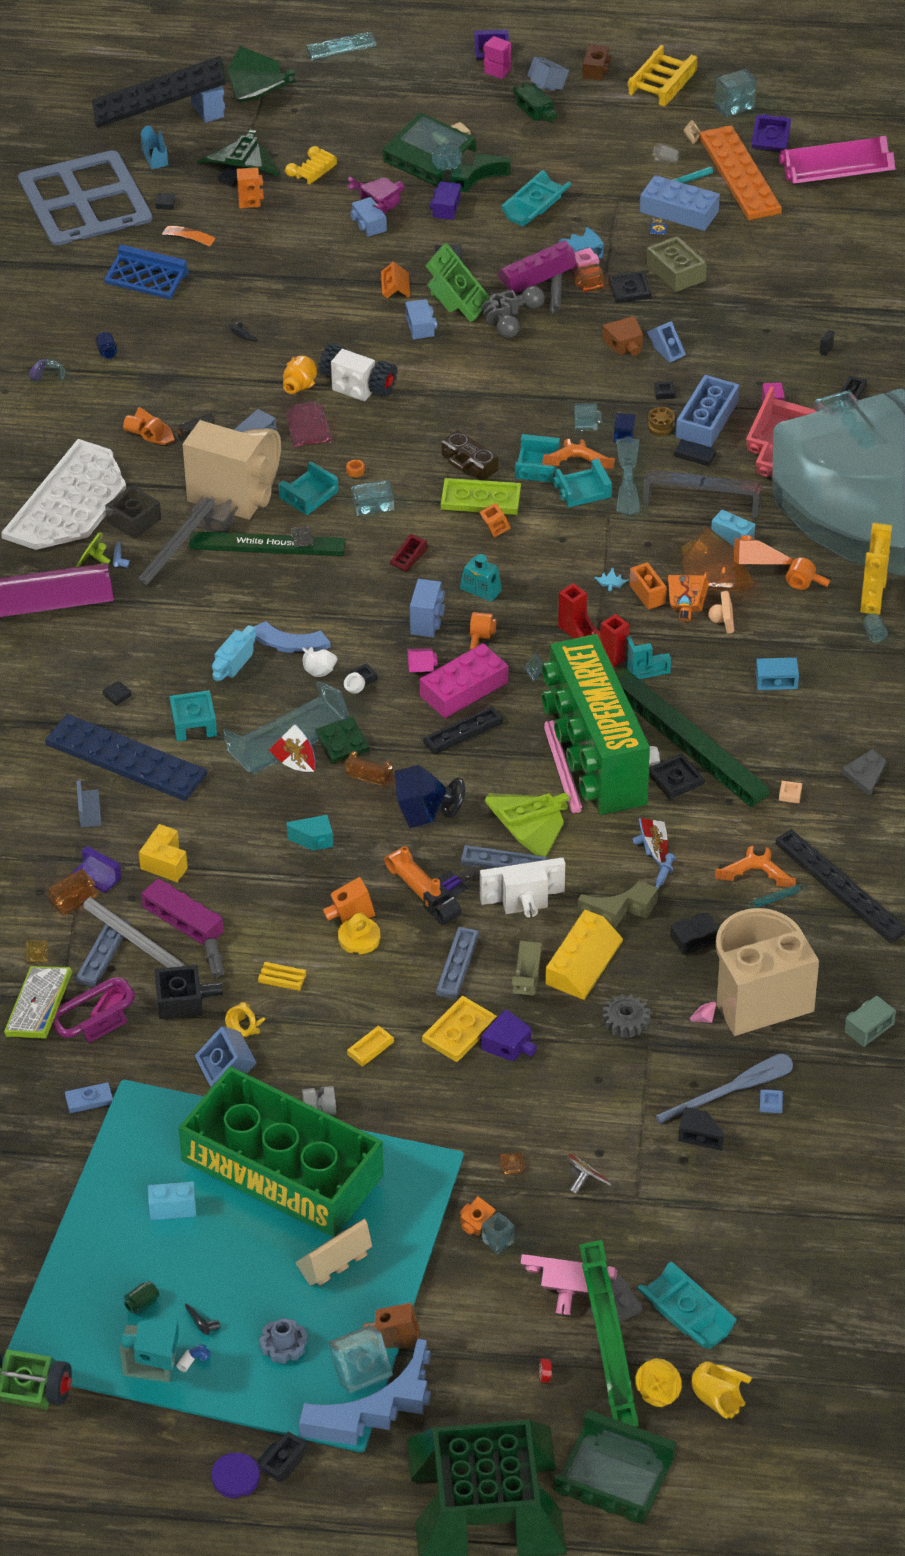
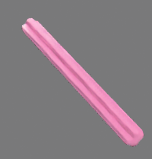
M546 721L544 729L564 792L570 797V801H568L570 811L573 814L580 813L582 805L562 743L560 744L556 738L554 721Z

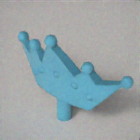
M611 568L607 576L603 573L602 577H594L601 586H609L608 591H612V587L620 588L626 582H629V579L623 580L620 574L616 577L614 568Z

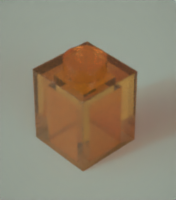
M598 263L577 268V276H575L576 285L581 288L583 293L604 288V273Z

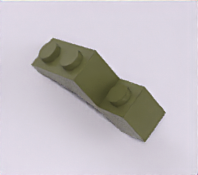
M638 881L630 890L612 897L600 898L581 894L578 898L577 914L581 915L584 910L603 916L616 929L626 912L646 919L657 903L658 888Z

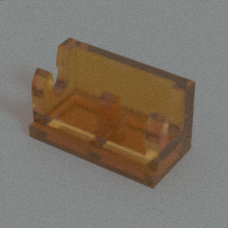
M352 751L346 760V775L385 786L393 771V767L390 766L392 762L387 760L384 766L373 762L360 760L359 757H356L357 751Z
M82 868L48 888L50 903L64 916L83 905L89 897L95 898L98 896V892L93 887L95 882Z

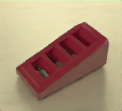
M410 533L391 559L390 565L407 572L428 549L427 541ZM401 560V561L405 562L406 564L403 565V564L399 563L398 561Z

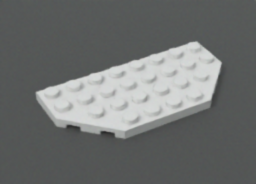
M77 439L1 532L2 539L37 550L89 537L126 491V483L121 476L117 462L114 460L112 450Z

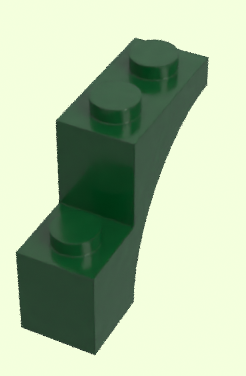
M477 153L473 166L455 164L450 176L451 183L461 184V192L468 193L469 189L482 179L493 176H510L511 158Z

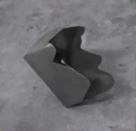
M202 496L200 497V499L198 500V502L196 503V505H195V506L193 507V509L191 510V514H192V513L197 509V507L202 503V501H203V497H202ZM211 497L210 499L214 501V506L197 527L213 532L227 533L235 520L234 516L238 506L230 512L232 500L217 505L214 498Z

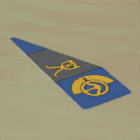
M652 216L650 233L666 234L667 225L662 218Z

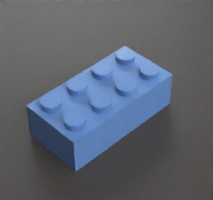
M654 175L640 195V212L705 231L719 211L720 194Z
M704 375L677 419L676 438L712 447L739 402L740 385Z

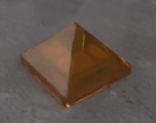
M522 1152L500 1154L502 1174L525 1172Z

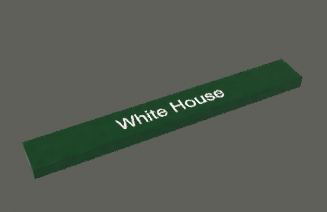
M192 531L189 549L344 556L346 540L345 538Z

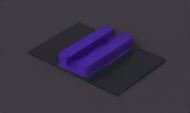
M451 871L437 878L451 897H455L468 889L461 879H458V876L454 875Z

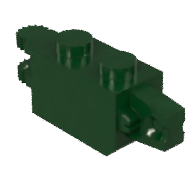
M527 82L522 83V89L519 86L513 87L516 105L532 120L539 121L544 119L550 122L557 119V112L553 109L552 99L546 96L541 89L534 84L529 85Z

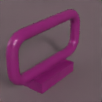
M115 977L108 979L59 1006L52 1026L61 1037L72 1038L83 1032L85 1039L88 1043H91L127 1023L123 1010L133 1003L135 998L134 990L123 978ZM114 986H120L126 994L124 1000L71 1029H65L59 1021V1017Z

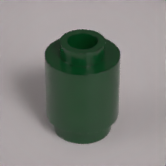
M151 1281L142 1282L124 1296V1305L130 1313L140 1314L157 1301V1297L160 1296L159 1291Z

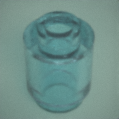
M869 614L864 618L863 627L869 640L875 643L883 641L887 637L888 631L882 618L877 614Z

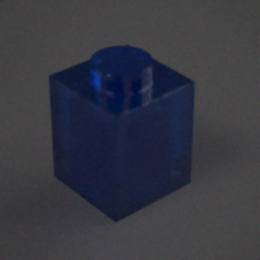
M617 413L614 426V442L633 443L635 414Z

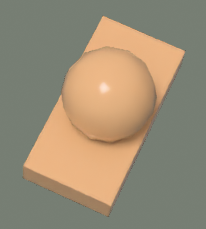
M728 591L721 592L722 605L716 604L709 609L708 616L714 623L720 624L724 622L728 634L734 633L735 629L730 595Z

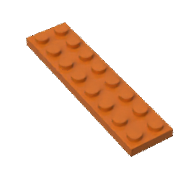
M732 125L699 132L701 142L748 220L782 213V207Z

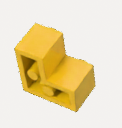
M161 824L157 826L139 851L140 869L178 883L188 868L186 851L178 849V830Z

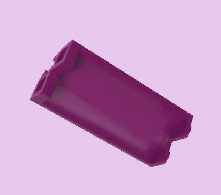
M107 563L0 578V617L114 601Z

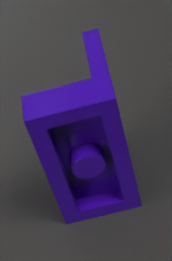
M88 846L82 850L83 863L72 872L73 876L103 893H107L121 879L120 864Z

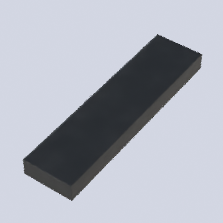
M491 706L423 737V743L435 755L502 724L503 718Z

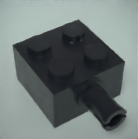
M198 965L154 969L159 1019L203 1015V997L223 996L222 982L202 984L199 981Z

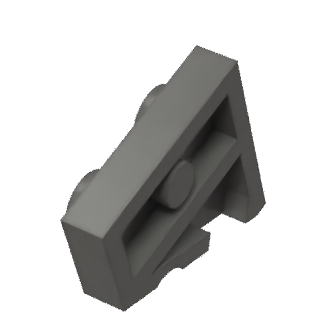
M872 749L843 767L842 774L870 796L875 784L880 779V774L883 773L886 767L887 760Z
M617 1275L616 1280H612L611 1284L619 1322L641 1313L642 1306L621 1275ZM591 1306V1307H590V1315H591L592 1318L594 1319L593 1311H592V1306Z

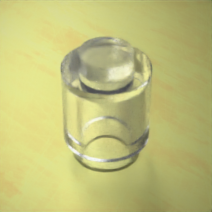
M659 143L658 146L655 145L652 156H655L657 161L671 165V163H677L680 151L676 150L675 147Z

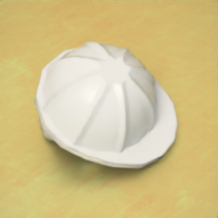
M313 647L309 649L302 648L305 652L303 655V666L309 674L314 677H322L334 670L333 667L338 659L336 655L324 649L314 652Z

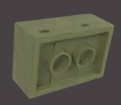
M678 236L647 247V266L675 292L706 281V262Z

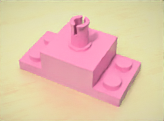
M522 1254L521 1265L526 1268L527 1272L541 1274L543 1270L541 1286L544 1289L559 1292L555 1313L562 1314L563 1305H565L563 1314L570 1315L572 1295H589L582 1268L583 1263ZM608 1266L610 1279L616 1280V1268Z

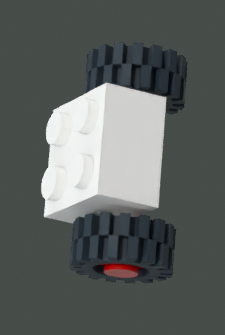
M328 343L324 348L325 351H322L323 355L319 359L321 361L318 363V366H320L318 371H320L321 375L332 378V390L365 402L371 393L387 397L396 384L394 382L397 380L398 368L394 364L381 360L375 365V360L347 351L345 347L334 343Z

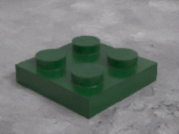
M353 716L315 729V734L331 764L369 752V745Z

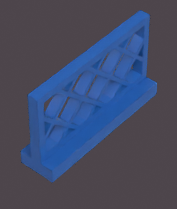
M120 244L118 248L119 254L104 281L106 284L171 300L182 278H186L189 272L186 260ZM120 262L129 264L121 268L119 266ZM141 266L145 267V269L136 272L135 267ZM130 269L133 270L134 273L124 276L123 272ZM157 270L162 273L153 276L151 272ZM119 273L122 276V278L116 280L111 279L112 276L117 275ZM146 273L150 275L149 278L141 280L139 277ZM173 274L177 275V277L169 280L168 275ZM165 277V282L157 284L156 280ZM133 278L138 280V282L133 284L128 283V280ZM152 281L155 285L150 288L144 286ZM167 286L171 288L169 292L161 291V288Z

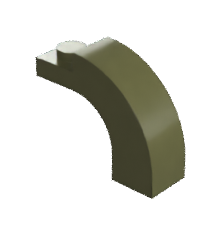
M520 941L515 976L512 977L513 993L535 995L540 973L543 943Z

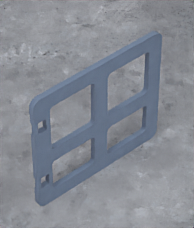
M106 151L21 172L18 175L19 183L52 245H62L74 240L86 239L152 221V214L117 151ZM109 163L119 180V183L83 191L72 172ZM56 175L60 176L69 195L43 200L34 181ZM125 193L136 212L100 222L97 220L88 202ZM75 206L85 226L59 231L50 211Z

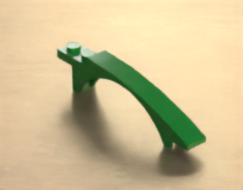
M603 1240L579 1244L583 1261V1273L602 1355L612 1417L615 1420L638 1427L639 1423Z

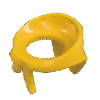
M241 1002L239 1005L230 1008L225 1018L227 1028L240 1031L243 1038L259 1034L260 1029L256 1027L265 1021L264 1017L256 1021L254 1013L249 1008L250 1005L246 1002ZM245 1014H247L250 1020V1026L247 1030H244L239 1024L240 1021L245 1019Z

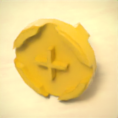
M364 913L355 914L351 919L344 922L338 930V942L342 949L348 953L358 952L359 954H366L372 952L380 943V928Z
M655 1358L645 1362L638 1369L635 1377L637 1390L642 1394L644 1401L652 1406L664 1407L673 1403L679 1397L682 1389L680 1373L671 1363L664 1359Z

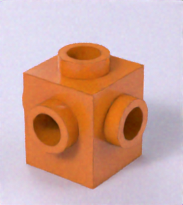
M477 1196L471 1205L467 1203L461 1210V1228L469 1235L474 1234L477 1237L482 1232L486 1234L493 1225L492 1220L495 1217L496 1210Z

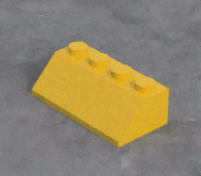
M584 910L547 965L546 985L585 1000L619 948L623 938L603 916Z

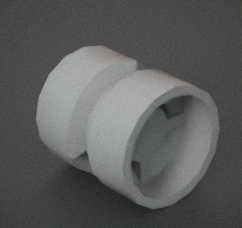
M333 1086L321 1087L319 1091H316L315 1088L302 1089L304 1103L329 1115H336Z

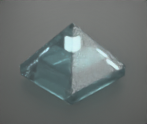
M536 652L524 666V669L533 680H536L542 672V663H544Z

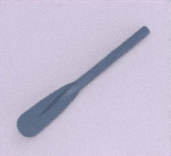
M777 1054L751 1067L732 1082L656 1115V1120L660 1124L683 1114L685 1107L696 1108L734 1090L754 1087L780 1078L791 1072L793 1062L789 1056Z

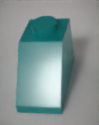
M327 815L286 822L288 840L313 851L333 847V832Z

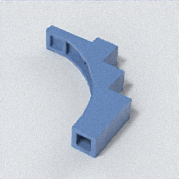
M417 1339L413 1359L407 1368L382 1390L363 1399L344 1404L316 1405L304 1403L299 1421L300 1437L357 1445L358 1437L363 1436L365 1426L390 1430L391 1422L396 1421L398 1411L423 1414L424 1406H429L431 1391H427V1381H425L426 1370H423L424 1365L429 1364L431 1351L427 1350V1340Z

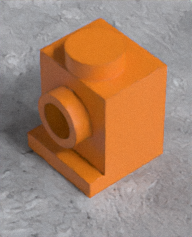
M497 503L479 512L494 538L511 529Z

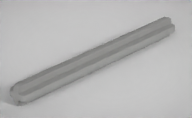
M89 897L85 900L84 908L167 968L186 966L93 898Z

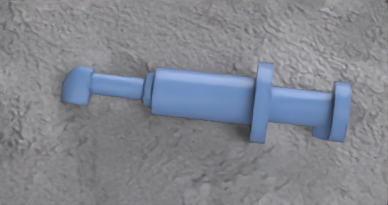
M671 853L666 854V862L659 865L660 872L655 881L658 889L664 884L668 873L673 871L671 864L676 860V856Z

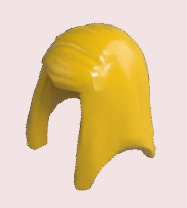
M704 1362L693 1372L691 1386L695 1395L703 1403L723 1418L731 1419L734 1418L735 1414L739 1413L740 1407L745 1405L739 1389L740 1382L750 1383L752 1377L723 1365Z

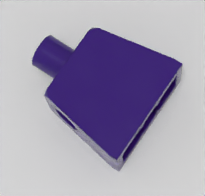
M506 1009L482 1035L483 1051L510 1061H515L522 1052L532 1057L537 1050V1045L531 1042V1028Z

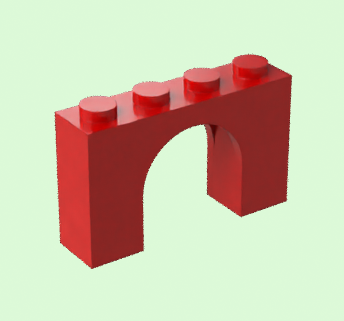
M574 583L560 591L558 627L574 639L597 634L613 668L625 661L626 637L629 636V624L614 614L601 623V631H598L587 613V593Z

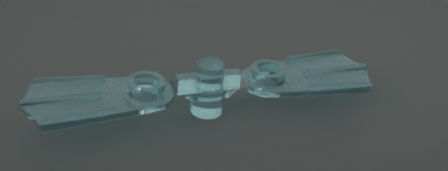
M629 436L616 439L619 464L624 468L623 484L619 487L616 512L625 515L640 513L637 487L633 484L632 468L637 464L640 440L630 438Z

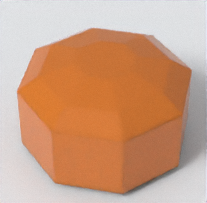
M361 460L347 462L346 473L350 477L358 478L364 475L365 464Z

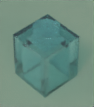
M597 403L574 404L575 430H597L598 422H601V411L597 410Z
M498 1212L482 1224V1241L496 1254H499L515 1242V1225Z

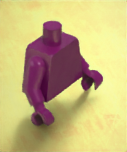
M349 177L348 180L352 183L346 184L350 190L356 189L360 191L361 200L371 197L377 204L372 206L380 209L383 213L392 210L400 203V192L404 191V185L401 181L392 183L387 178H381L364 184L356 182L353 177Z

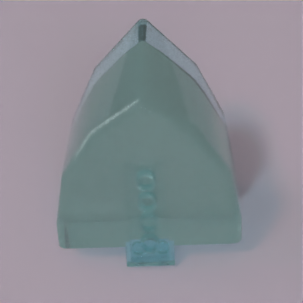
M897 389L857 400L850 390L815 399V413L778 423L773 431L772 499L779 508L810 539L848 561L865 565L866 553L870 549L872 524L893 525L888 572L905 576V389Z

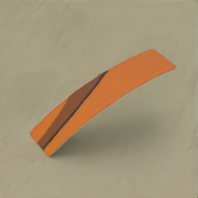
M167 226L162 233L190 238L207 246H211L215 240L214 237L186 227Z

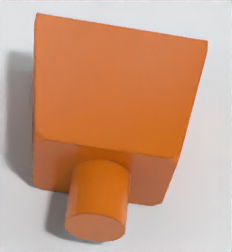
M361 877L332 892L333 905L322 909L327 921L339 917L342 924L357 913H364L368 918L375 916L369 892Z

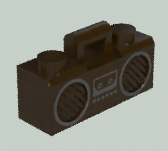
M457 430L443 439L442 456L449 459L448 463L460 471L465 472L469 470L473 477L481 481L486 480L498 471V456Z

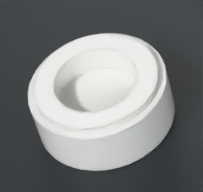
M358 673L349 674L344 681L345 689L352 694L359 693L365 686L364 678Z

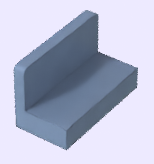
M76 781L80 827L101 826L99 791H82L81 781Z

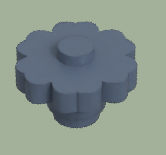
M286 1318L276 1322H269L262 1329V1337L259 1339L262 1354L270 1356L272 1362H279L281 1364L287 1363L289 1359L293 1361L298 1360L305 1353V1345L308 1343L305 1328L297 1326L295 1320H288Z

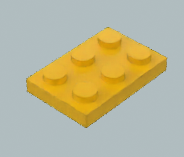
M462 996L422 1036V1042L458 1062L482 1038V1035L497 1019V1016Z

